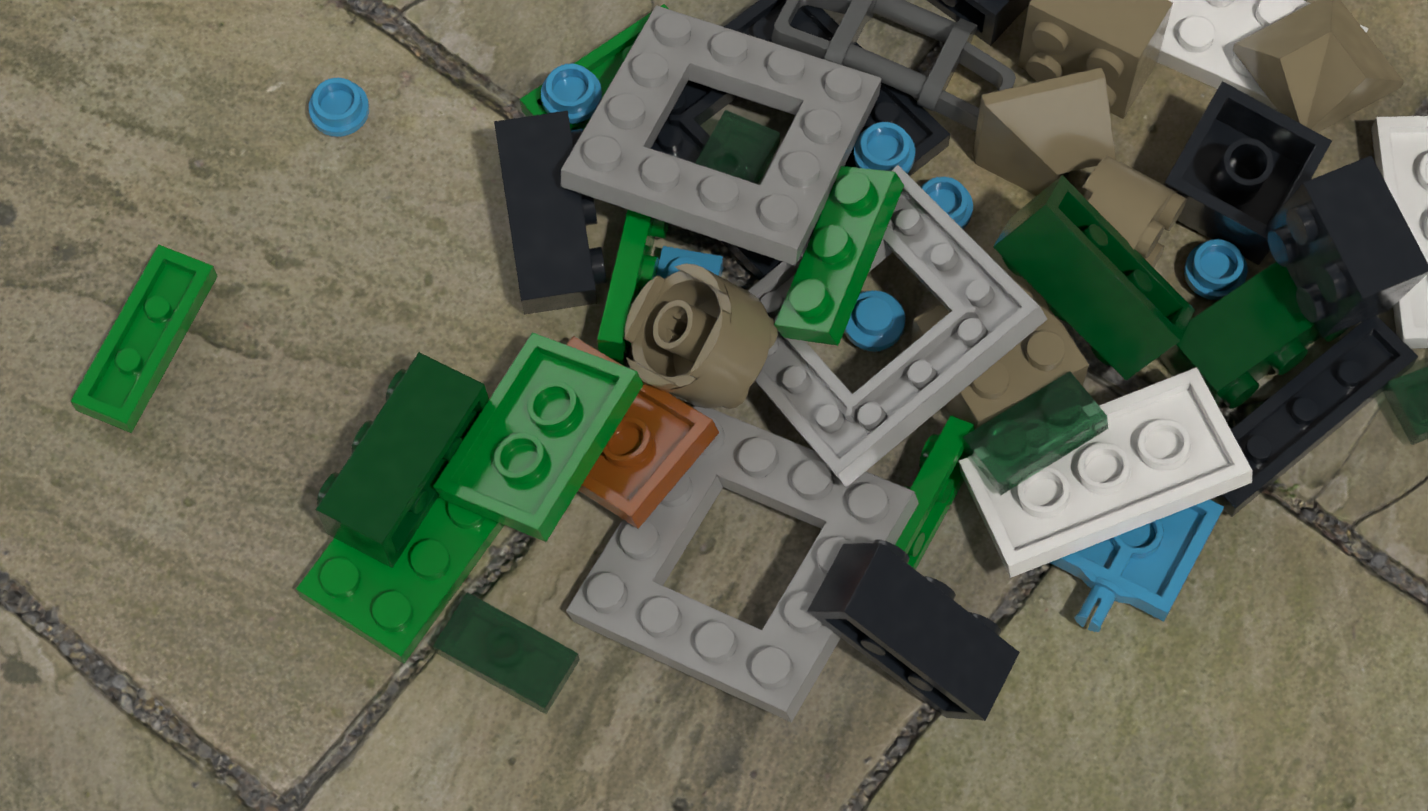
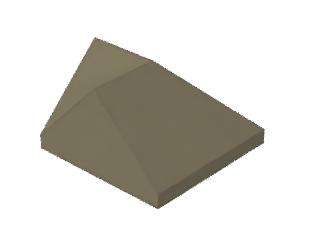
M1316 0L1234 44L1232 49L1280 113L1317 133L1398 90L1404 82L1341 0Z
M1102 67L983 94L981 96L972 153L975 164L1037 196L1062 175L1067 178L1071 171L1097 166L1106 156L1116 160L1106 78Z

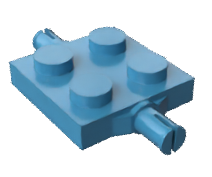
M1209 499L1050 562L1082 579L1091 588L1081 609L1074 617L1075 621L1084 627L1094 607H1098L1090 621L1088 630L1099 632L1114 601L1118 603L1130 604L1164 622L1213 531L1224 506Z

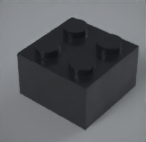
M1222 81L1163 185L1187 199L1177 221L1212 240H1225L1234 244L1246 259L1259 265L1270 251L1268 244L1269 232L1266 226L1301 184L1312 179L1332 140Z
M1372 155L1303 182L1266 226L1269 232L1268 244L1270 251L1279 265L1286 266L1297 287L1296 298L1298 306L1304 317L1309 322L1315 323L1322 338L1389 311L1428 274V262Z

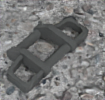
M787 0L774 24L773 43L882 78L881 83L918 98L917 105L933 112L936 111L974 131L977 128L980 108L945 91L958 64H962L992 83L998 91L1013 88L1016 79L1015 73L1010 68L971 44L978 25L962 18L956 23L905 0ZM809 5L845 14L831 41L790 26L800 7ZM874 13L945 43L929 76L855 45L865 24L873 17Z

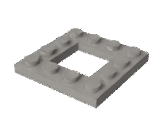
M656 5L561 169V187L796 265L825 206L841 166L845 165L879 96L882 78ZM688 80L796 115L760 185L650 149Z
M899 165L891 171L897 173L904 184V188L869 272L893 252L950 313L853 394L806 341L784 338L779 331L774 345L768 351L764 366L755 380L845 487H848L1047 320L1041 307ZM810 239L807 241L796 265L781 262L748 290L762 302L768 316L775 321Z
M694 405L692 408L714 421L719 434L639 529L625 520L621 521L566 612L573 622L792 723L841 638L809 614L807 610L842 545L873 543L876 539L895 545L919 502L914 491L868 472H864L848 487H845L814 450L712 408H701ZM723 487L822 529L762 630L663 586Z

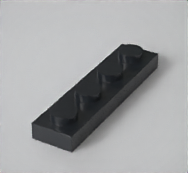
M1378 316L1362 321L1231 429L1252 469V483L1213 499L1218 504L1224 506V510L1233 517L1413 367L1418 355Z

